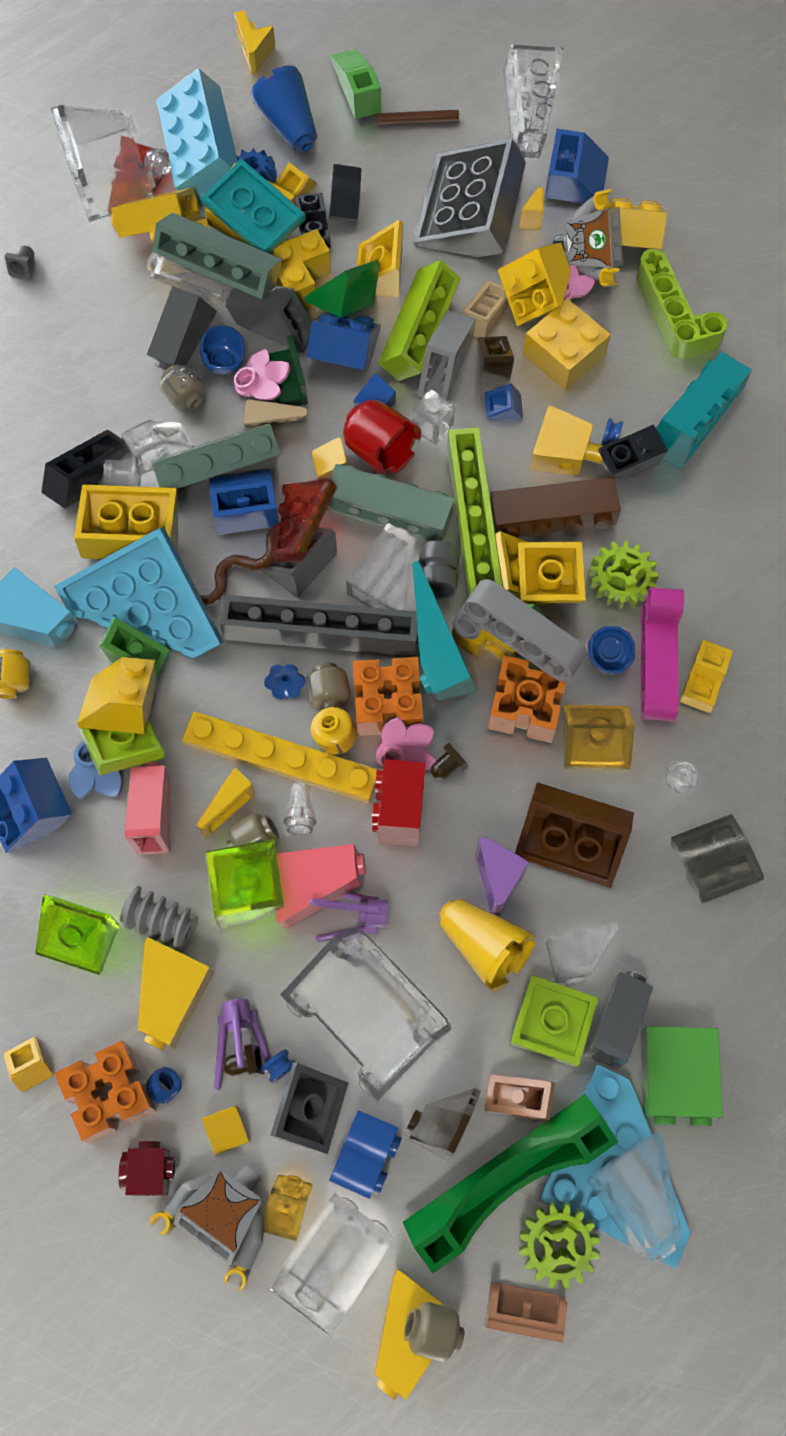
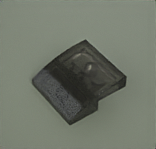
M732 814L671 837V846L686 869V879L702 904L764 880L758 860Z

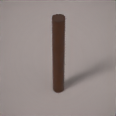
M459 109L376 113V125L459 121Z

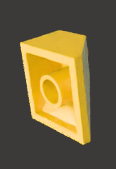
M518 542L521 601L524 603H585L582 542Z

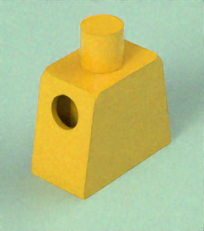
M548 405L532 454L530 470L574 476L579 475L584 460L602 464L603 459L598 449L604 445L589 442L593 430L591 423Z

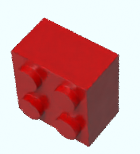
M384 759L383 770L376 771L375 800H380V803H373L372 832L378 833L379 843L419 847L425 762Z

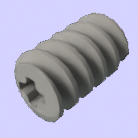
M136 886L125 901L120 915V922H123L125 929L132 930L136 927V932L139 935H145L148 932L149 938L156 941L161 937L163 945L169 946L173 943L174 950L178 952L184 950L196 929L198 916L191 920V908L189 907L181 915L178 914L179 903L174 902L169 909H166V897L164 896L156 904L153 903L154 892L149 891L144 898H141L142 887Z

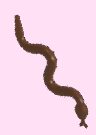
M291 516L285 521L274 524L266 534V553L261 558L255 559L244 555H231L224 558L216 566L214 574L215 589L209 595L200 596L205 606L220 600L226 593V576L231 568L241 567L251 571H261L270 567L278 556V534L284 530L288 532L302 531L308 524L316 526L317 516L311 520Z

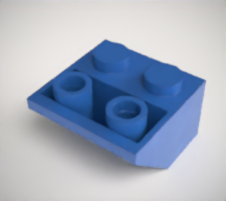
M556 129L545 198L585 203L594 197L596 192L604 190L609 157L586 133Z
M329 312L323 313L311 321L306 357L365 370L370 365L381 325L373 323L374 319L367 316H356V319L345 316L340 318Z
M270 469L209 478L213 518L218 535L270 528L274 524L279 523Z
M47 757L15 760L1 773L0 841L5 853L13 852L57 831L72 816Z

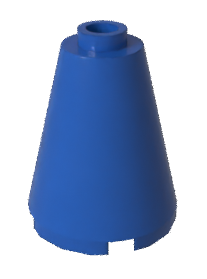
M295 66L277 67L272 70L273 76L265 79L263 75L252 87L251 99L256 108L294 151H309L315 144L317 133L303 77Z

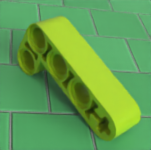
M658 249L646 250L641 256L636 279L669 353L677 359H687L717 350L721 346L728 326L726 317L719 312H708L694 316L667 256Z

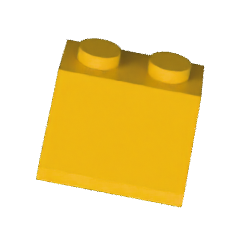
M121 657L93 676L77 722L78 728L144 734L156 692L155 660Z

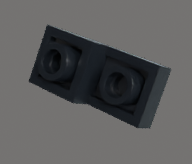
M333 164L328 219L357 223L362 168Z
M307 193L302 196H295L296 206L306 216V220L299 226L300 235L317 229L327 247L331 248L323 194Z

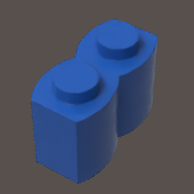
M358 1110L329 1181L369 1199L372 1192L380 1194L388 1175L387 1172L382 1171L386 1157L394 1159L402 1137L396 1135L398 1127Z

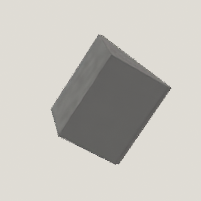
M307 526L302 531L293 532L278 548V556L274 563L261 571L298 598L336 556V533L331 528Z
M293 1062L270 1135L282 1141L328 1154L348 1082Z

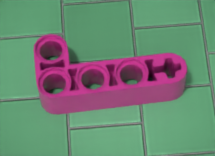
M650 587L642 605V720L675 722L677 719L679 703L678 624L684 610L683 589Z

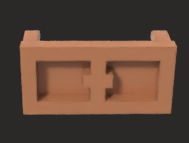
M491 1282L485 1327L563 1343L567 1313L566 1296Z

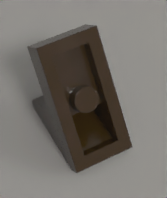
M507 336L478 337L477 349L480 356L481 382L510 380L514 364V354Z

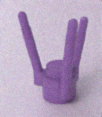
M349 892L342 897L358 901L360 904L324 899L310 900V905L357 911L359 912V923H365V926L316 936L317 942L360 934H377V927L386 928L388 900H379L377 896H366L354 892Z
M234 999L221 1004L222 1015L218 1016L219 1034L214 1088L216 1090L221 1088L227 1028L228 1033H233L235 1054L239 1068L244 1067L241 1032L249 1030V1024L252 1027L264 1061L267 1062L271 1059L258 1023L257 1011L250 1010L248 999Z

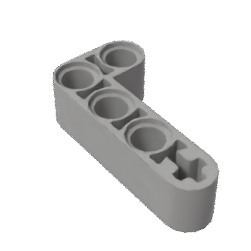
M488 579L479 582L452 622L455 631L467 639L477 638L481 631L485 629L551 677L562 682H568L572 679L587 655L586 648L580 641L502 586Z

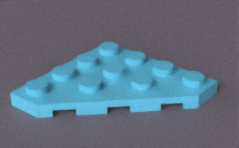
M164 527L158 528L54 586L65 607L73 616L92 620L106 628H109L113 618L116 617L164 647L182 652L183 655L195 658L224 643Z
M597 1064L584 1094L602 1115L618 1143L589 1164L571 1166L551 1172L539 1197V1201L547 1205L554 1201L557 1210H562L565 1202H569L570 1211L573 1214L582 1208L584 1210L583 1222L592 1219L595 1229L677 1269L690 1236V1230L631 1080Z

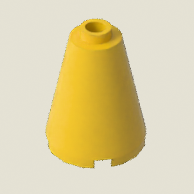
M463 899L448 901L439 913L441 928L485 986L492 992L502 989L509 983L505 979L512 971L516 974L519 973L535 948L536 943L532 939H535L536 935L531 931Z

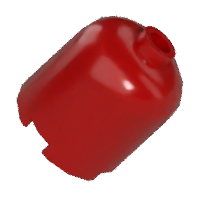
M367 400L351 409L347 414L343 437L345 444L353 453L378 474L386 476V473L390 471L394 474L399 473L414 457L415 452L411 449L415 439L421 440V429L380 400Z

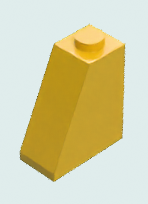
M194 187L123 203L111 208L112 226L118 232L119 238L155 231L156 223L170 213H175L191 221L201 217Z
M149 937L144 942L138 1030L146 1035L143 1042L163 1051L165 1045L175 1049L214 972L209 966Z
M397 1269L393 1275L375 1368V1376L380 1379L376 1385L394 1400L398 1394L405 1400L408 1398L432 1361L431 1359L413 1354L409 1348V1342L404 1339L405 1322L412 1308L417 1309L423 1302H432L447 1307L400 1269Z

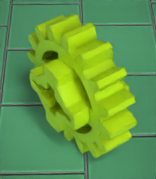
M614 541L611 542L609 550L601 547L599 556L594 555L591 562L592 566L588 573V576L592 577L590 588H599L596 597L601 598L605 595L607 597L606 605L609 606L613 601H617L619 609H622L624 603L628 602L632 608H635L638 599L644 602L649 588L656 587L655 583L659 577V573L655 572L657 561L649 562L651 552L640 553V544H637L634 548H629L628 541H624L623 546L618 547ZM611 562V566L607 567L606 571L603 572L604 566ZM644 577V582L637 588V582H640V579Z
M551 1201L549 1205L550 1211L544 1212L540 1206L536 1207L538 1217L536 1220L528 1216L526 1217L525 1224L530 1230L520 1231L519 1238L528 1242V1244L520 1246L519 1253L523 1256L529 1255V1258L524 1262V1267L526 1270L533 1269L534 1267L537 1269L535 1273V1280L537 1282L546 1276L549 1278V1288H554L556 1281L562 1280L565 1289H569L571 1278H575L577 1282L582 1284L584 1282L582 1271L585 1270L592 1274L595 1271L590 1259H600V1251L592 1247L600 1243L599 1234L589 1233L593 1230L595 1224L592 1219L585 1222L582 1221L584 1217V1210L582 1208L573 1214L570 1211L569 1202H565L562 1210H557L554 1201ZM554 1220H564L561 1225L550 1226L547 1224ZM579 1230L585 1240L584 1252L574 1242ZM535 1237L544 1245L545 1250L541 1258L538 1257L535 1251ZM562 1238L566 1239V1250L561 1247L557 1251L553 1250V1239L557 1242L561 1241ZM557 1265H571L569 1268L555 1269Z

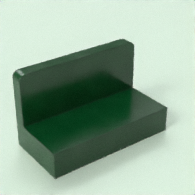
M289 335L286 336V350L269 353L270 361H283L290 364L287 378L278 385L281 394L276 398V402L278 404L301 406L308 404L306 383L293 336Z

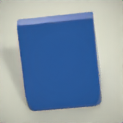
M375 373L354 398L353 403L358 406L367 400H380L392 407L396 403V392Z
M512 383L485 393L486 417L488 421L523 418L521 393Z

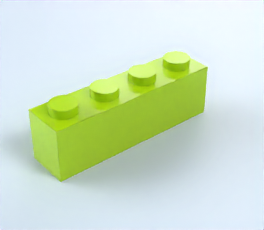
M442 260L418 269L378 361V364L398 381L422 373L426 346L447 313L461 278Z

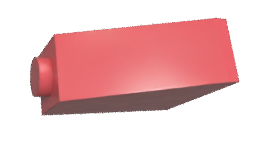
M155 762L141 764L140 767H131L125 838L136 854L170 852V775L165 765L161 766Z
M354 844L272 854L277 923L283 928H290L324 908L310 905L311 899L336 901L361 886V875L366 874L364 854H359Z

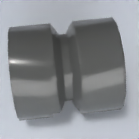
M429 541L420 546L419 563L436 599L450 598L457 594L458 573L456 568L459 566L460 549L458 546L446 541Z

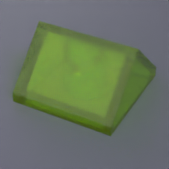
M45 894L42 897L35 954L100 975L120 925L109 914Z

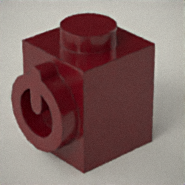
M139 1141L138 1148H128V1152H122L118 1181L119 1188L125 1189V1195L168 1196L169 1180H174L176 1162L175 1157H170L169 1149L160 1148V1141Z

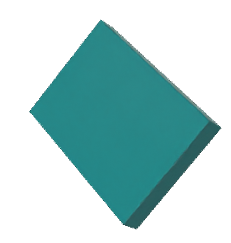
M242 158L200 198L201 203L248 245L269 254L306 220L304 212Z

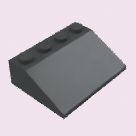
M513 138L437 153L413 241L415 247L474 257L504 253L526 161Z

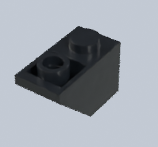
M654 424L598 449L612 477L633 476L660 463L668 452Z

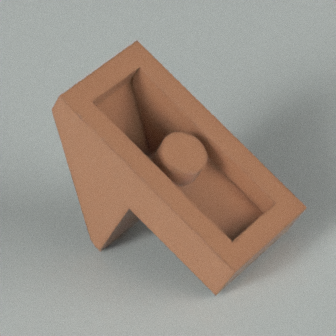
M491 1074L484 1110L496 1114L523 1117L534 1122L549 1121L555 1083L552 1081Z

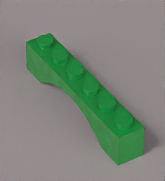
M585 1094L551 1117L549 1121H545L403 1221L414 1249L430 1271L435 1273L465 1251L473 1235L485 1219L516 1191L551 1172L571 1166L589 1164L617 1144L618 1140Z

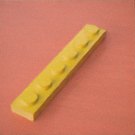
M193 711L182 738L184 745L369 804L375 788L376 771L378 769Z

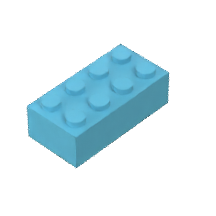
M197 68L170 90L163 93L156 101L175 189L181 190L194 187L199 204L201 203L200 198L238 160L221 88L202 70Z

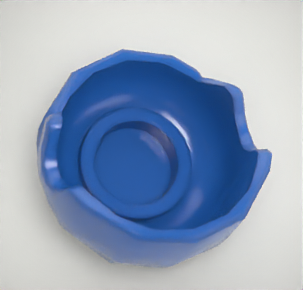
M224 325L210 327L201 338L200 356L203 365L215 374L227 375L236 372L243 364L245 357L243 336L233 327Z
M604 626L597 630L588 641L587 657L592 667L600 673L609 675L623 673L635 660V642L631 634L619 626Z

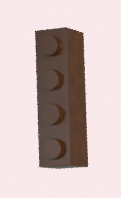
M614 477L490 492L495 534L501 531L516 538L526 535L542 537L552 532L560 531L575 533L581 529L594 527L596 529H607L617 524L621 511Z

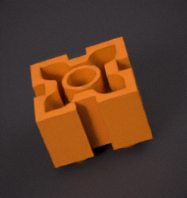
M504 655L487 729L513 734L515 727L527 730L526 738L552 743L566 682L556 680L543 670L529 669V660ZM524 697L531 698V701L528 702L523 699Z
M418 657L392 658V666L379 667V659L353 661L357 736L381 735L385 724L397 717L403 720L406 727L412 724H423ZM389 694L391 698L385 699L384 695Z
M122 1040L96 1052L95 1055L98 1062L92 1065L80 1060L54 1073L64 1099L68 1102L76 1103L79 1110L71 1113V1117L82 1142L91 1144L117 1131L114 1122L121 1118L122 1121L131 1124L157 1111L152 1099L147 1095L146 1084L139 1080L135 1082L132 1075L140 1072L130 1046ZM105 1084L108 1086L112 1085L113 1088L108 1092L109 1098L107 1100L99 1097L101 1088Z

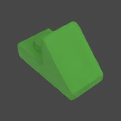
M116 617L113 618L99 646L111 663H114L121 657L155 660L156 678L170 651Z

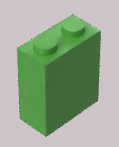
M646 1026L640 1031L642 1093L645 1118H654V1125L674 1126L676 1125V1119H690V1126L710 1127L712 1126V1120L723 1118L718 1028Z

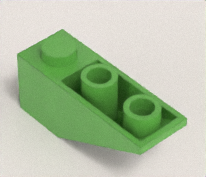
M356 48L331 54V61L354 119L381 113V87L370 63Z

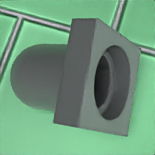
M24 245L19 247L15 254L7 252L4 257L8 274L31 280L33 276L31 263L34 259L33 249Z

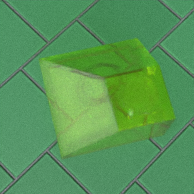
M274 839L205 851L213 913L220 929L255 923L285 907Z

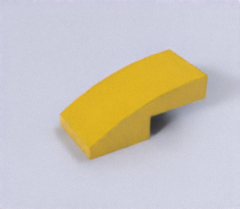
M452 628V636L456 645L476 658L479 657L484 649L503 660L504 655L518 657L519 653L485 629L481 631L477 638L467 639L459 635Z
M702 640L685 684L680 703L711 713L721 683L726 675L733 650Z

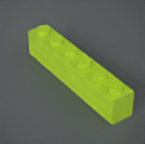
M479 427L448 430L447 442L467 599L482 580H492L502 586Z

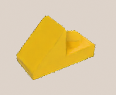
M245 10L234 12L237 35L251 74L257 73L275 48L274 27L267 26L256 29L254 21L249 22Z

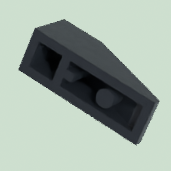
M108 429L45 463L41 493L64 509L80 500L82 485H97L130 450L131 444Z

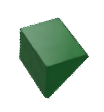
M377 259L342 272L304 296L306 303L340 318L373 305L380 271L379 260Z

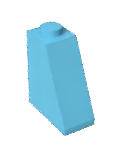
M14 567L0 581V633L54 647L60 641L70 637L74 627L77 625L71 612Z

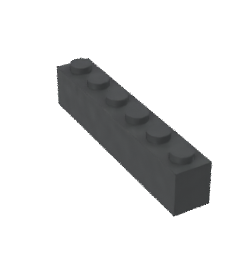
M224 595L220 621L224 640L413 657L416 655L418 634L416 611Z

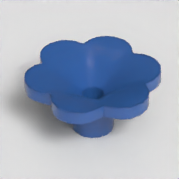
M287 664L284 667L274 665L270 668L264 685L267 689L272 690V695L276 699H283L285 697L294 699L300 695V689L305 686L306 679L302 674L298 673V668L295 665Z

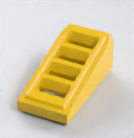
M236 767L231 771L196 824L200 833L205 838L214 833L255 796L251 782Z

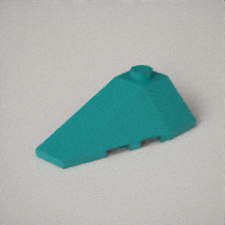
M415 561L412 563L420 663L425 673L419 676L426 693L433 692L437 700L474 693L477 689L419 561Z

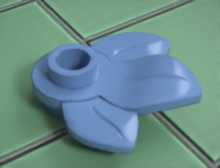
M85 742L80 743L74 752V762L76 765L69 773V784L73 794L78 799H82L95 789L104 796L117 797L122 788L120 772L116 771L99 776L94 762L86 761V757L90 753Z

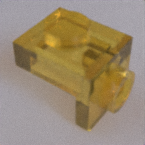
M279 1174L270 1192L264 1217V1232L297 1242L313 1185L303 1181L298 1176Z

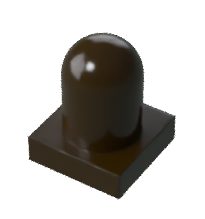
M449 742L443 746L446 753L431 766V774L437 780L446 779L459 767L462 771L469 767Z
M253 1044L244 1046L243 1068L237 1066L236 1054L228 1056L223 1062L224 1072L231 1077L247 1073L252 1076L264 1075V1072L261 1070L263 1064L259 1046Z

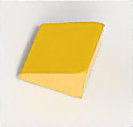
M289 162L275 185L295 196H302L308 193L317 182Z
M538 187L523 206L520 216V229L540 230L544 212L543 187Z
M336 438L311 451L317 479L331 477L335 464L347 465L341 438Z
M36 1036L3 1053L10 1079L21 1092L53 1076Z
M233 1106L202 1118L215 1155L249 1143L238 1106Z

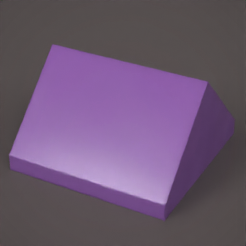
M482 837L478 840L475 857L490 913L500 917L523 879L529 862L491 839Z

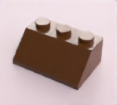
M537 782L515 854L528 862L611 888L632 831L634 812Z

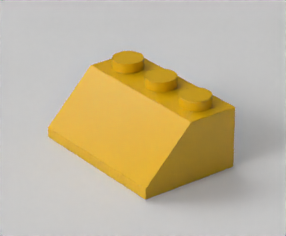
M82 485L74 540L81 558L104 559L162 527L165 528L177 550V488Z

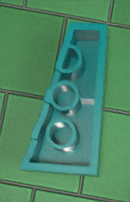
M722 351L713 361L709 359L706 362L700 376L689 384L685 393L662 417L656 427L668 450L662 458L679 470L683 469L744 389L752 369Z

